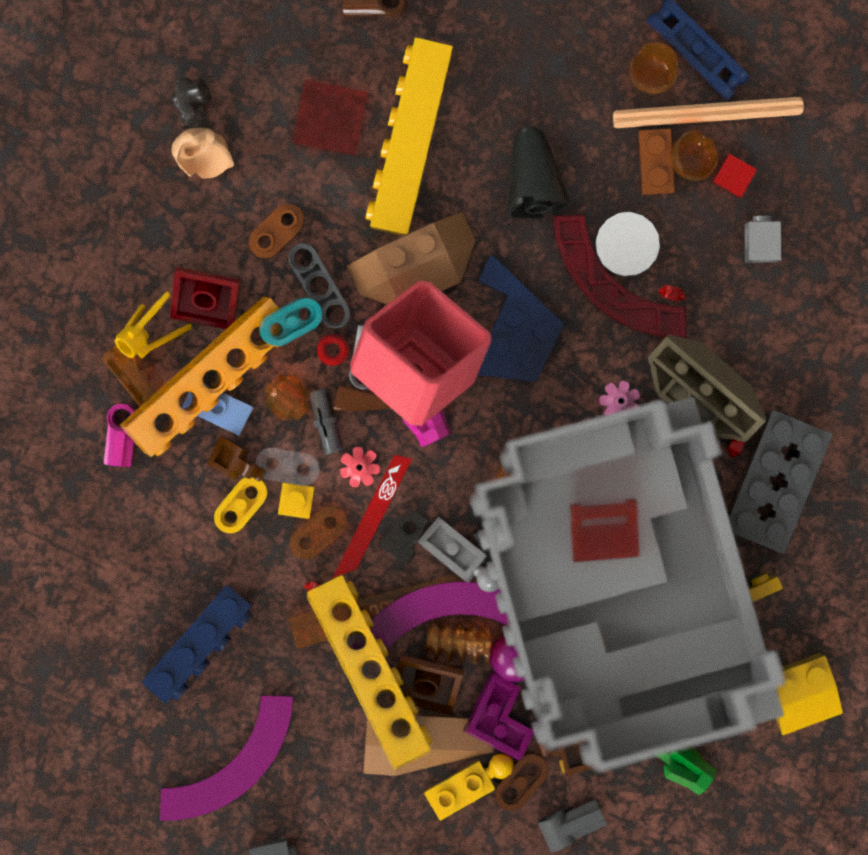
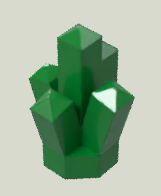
M693 746L657 755V757L666 762L664 764L665 778L689 788L697 795L706 791L717 773V769L705 761Z

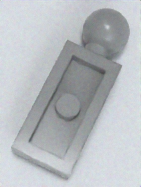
M438 517L418 540L423 548L465 582L469 583L476 576L477 584L481 590L494 592L499 589L498 581L491 582L488 568L483 566L488 561L487 555Z

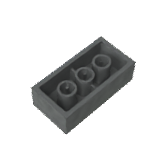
M768 410L766 413L767 420L761 426L728 507L727 515L734 535L778 553L785 554L833 434L775 410ZM791 444L793 446L792 450H795L794 457H789L786 461L784 459L785 454L781 453L782 447H789ZM780 474V480H783L782 487H776L774 491L771 489L773 484L769 483V479L771 476L777 477ZM767 503L771 514L769 517H764L763 520H760L761 514L757 513V508L759 506L765 507Z

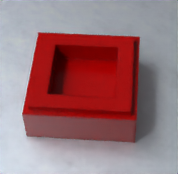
M729 154L714 178L713 183L741 198L757 169Z

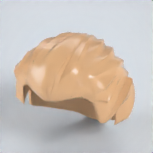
M200 127L186 130L172 144V156L180 169L188 174V176L198 174L202 179L214 178L234 166L226 141L222 136L209 128Z

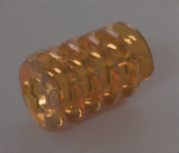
M432 619L427 628L424 659H426L430 650L433 651L435 660H439L442 652H445L449 662L452 661L455 653H458L460 663H464L468 654H470L473 664H477L480 657L484 656L485 663L489 666L492 634H490L488 625L484 624L480 632L477 633L475 623H471L467 631H464L462 622H458L455 629L452 630L449 620H445L442 628L439 629L437 620Z

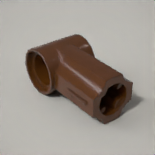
M342 0L343 16H386L397 18L404 14L407 8V0H400L398 6L392 9L384 7V0Z

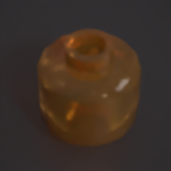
M282 374L278 375L263 390L266 394L264 404L281 421H288L292 417L298 421L310 409L306 403L309 401L311 393L292 374L285 377Z

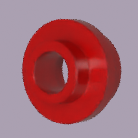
M328 334L320 339L317 345V355L323 363L336 366L346 360L349 354V346L342 336ZM330 344L338 345L339 353L337 355L330 356L327 353V347Z

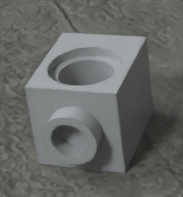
M753 216V222L745 224V263L781 261V221L772 222V216Z

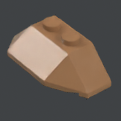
M463 212L433 222L384 245L346 267L360 296L388 305L418 281L431 282L441 292L461 283L476 240Z

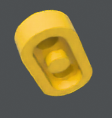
M251 477L250 479L243 478L238 482L215 511L214 521L221 531L236 533L247 524L267 499L268 490L264 481L261 480L259 482ZM249 486H254L258 491L254 499L248 498L246 495V489ZM228 511L236 513L237 520L234 523L226 521L225 515Z

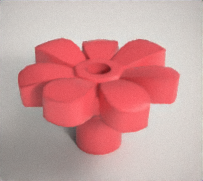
M362 447L353 448V456L345 453L341 458V462L346 467L340 469L341 477H351L349 484L352 487H358L361 481H363L364 485L370 486L374 483L371 474H379L381 469L379 464L373 463L377 457L376 454L370 450L364 455ZM358 464L362 465V470L357 469Z

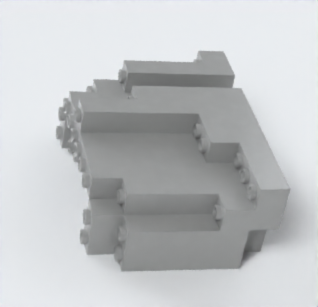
M694 397L664 404L662 400L507 442L504 451L501 452L500 459L504 473H511V476L477 485L474 490L475 494L470 497L475 516L481 515L483 520V530L478 531L482 549H489L492 562L486 564L491 582L498 581L501 593L496 594L495 597L500 614L506 613L508 618L506 619L508 626L502 627L507 646L513 645L515 651H517L518 657L513 658L517 677L524 676L527 689L522 690L525 707L527 710L533 709V713L537 717L538 722L532 724L537 743H544L545 748L553 749L584 740L585 744L580 745L584 763L587 766H592V769L597 772L755 729L754 724L784 716L776 688L777 686L785 685L784 677L776 651L766 652L712 462L714 458L720 455L711 422L701 423Z

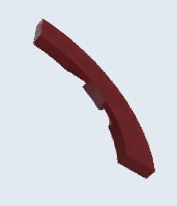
M586 215L553 216L555 237L564 265L575 284L594 306L608 317L635 331L663 338L670 334L687 339L686 306H670L655 303L628 291L605 270L597 258L589 238Z

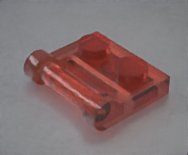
M626 499L625 503L580 506V503L569 505L573 562L639 557L636 499ZM626 516L625 523L581 525L582 519Z

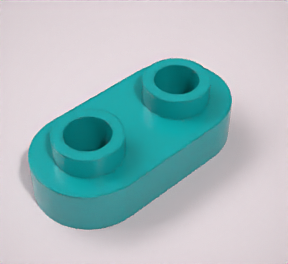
M298 298L265 316L260 324V335L270 345L283 346L316 328L322 319V309L313 299ZM302 308H306L308 315L305 319L301 320L299 318V311ZM278 323L280 331L278 334L273 335L271 333V326Z

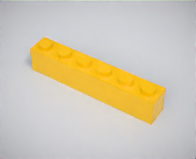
M415 37L413 46L407 44L403 63L408 64L406 77L399 76L395 94L400 95L401 98L398 108L392 107L388 126L393 127L391 139H384L380 156L386 158L383 171L377 169L373 188L378 189L376 202L369 201L365 218L371 221V229L400 236L409 234L453 46Z

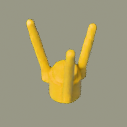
M165 292L137 323L146 309V305L141 304L124 329L116 335V346L124 355L133 358L138 354L140 358H144L150 351L192 329V325L187 324L147 344L149 334L143 327L171 296L170 292Z

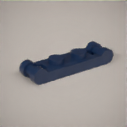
M664 0L661 3L662 8L656 14L652 13L645 22L685 59L723 99L728 101L734 95L733 90L739 84L744 85L750 76L673 0ZM670 17L678 21L672 29L665 24ZM724 67L731 74L725 81L718 76Z

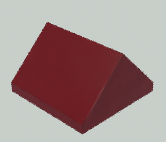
M175 267L170 318L227 329L235 322L243 282L236 278Z

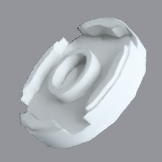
M633 212L618 213L607 219L599 229L595 241L596 254L602 265L612 273L621 276H634L647 270L656 260L660 248L659 234L653 223L643 215Z

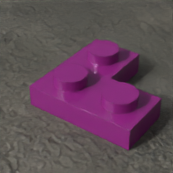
M489 673L463 732L516 760H522L534 730L508 717L521 687L506 681L495 673Z

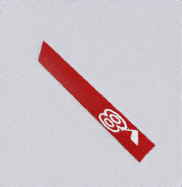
M394 455L332 579L358 568L412 461L411 458Z

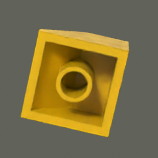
M818 653L781 667L785 685L777 686L776 688L784 716L776 718L783 736L843 714L837 685L825 655Z

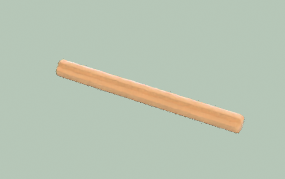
M802 97L616 110L613 112V125L615 128L801 115L804 112V102Z

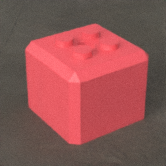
M418 281L365 321L350 363L351 373L410 425L422 426L474 384L491 344L490 332L431 282Z

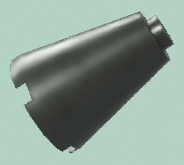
M526 127L519 130V134L513 137L506 198L507 215L510 213V217L513 219L537 220L543 219L542 213L552 211L553 216L567 211L570 208V199L545 133L538 131L536 127Z

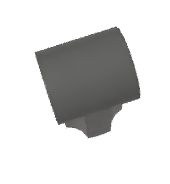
M596 799L566 812H555L537 822L550 852L562 850L574 844L577 838L607 825Z

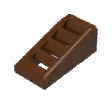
M344 385L338 386L333 410L337 411L392 409L375 393Z

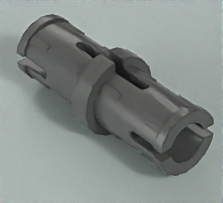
M327 388L307 393L316 420L313 422L314 428H318L324 455L345 450L336 424L339 421L338 415L334 416Z

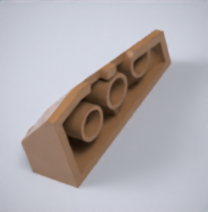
M418 713L414 717L419 727L425 725L432 738L433 743L429 744L431 751L429 754L394 771L367 718L363 773L397 776L494 752V748L463 732L469 717ZM398 721L391 726L392 733L396 737L404 738L410 733L409 726L405 722Z

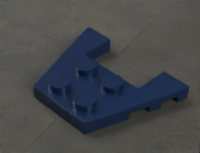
M490 255L478 282L506 295L507 299L490 333L491 344L478 375L537 382L564 323L495 257Z

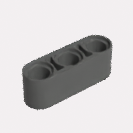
M300 243L295 245L289 252L288 260L310 299L315 300L320 305L322 320L328 327L332 329L344 328L349 323L351 317L349 307L315 249L308 244ZM307 250L312 254V262L309 266L299 267L295 264V256L299 251ZM317 278H324L328 281L329 289L323 295H315L311 291V284ZM332 306H340L345 311V317L339 323H332L327 318V312Z

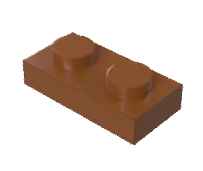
M671 129L639 130L638 144L642 196L674 194Z

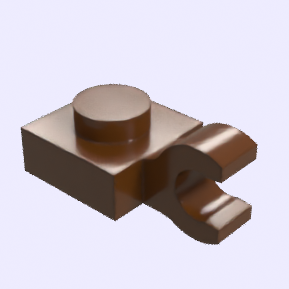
M221 435L207 465L223 475L235 480L240 474L247 479L252 477L260 482L266 471L262 467L246 460L250 452L248 449L232 439Z

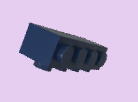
M231 583L227 584L141 683L165 704L171 698L177 701L189 688L185 684L186 680L192 674L198 677L210 664L206 659L207 656L214 649L219 653L232 639L227 635L235 625L241 628L253 615L249 609L254 603Z

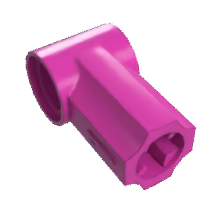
M119 403L111 407L107 414L108 429L104 464L132 467L135 442L117 423L115 416L119 409H126L131 415L137 408L130 403Z

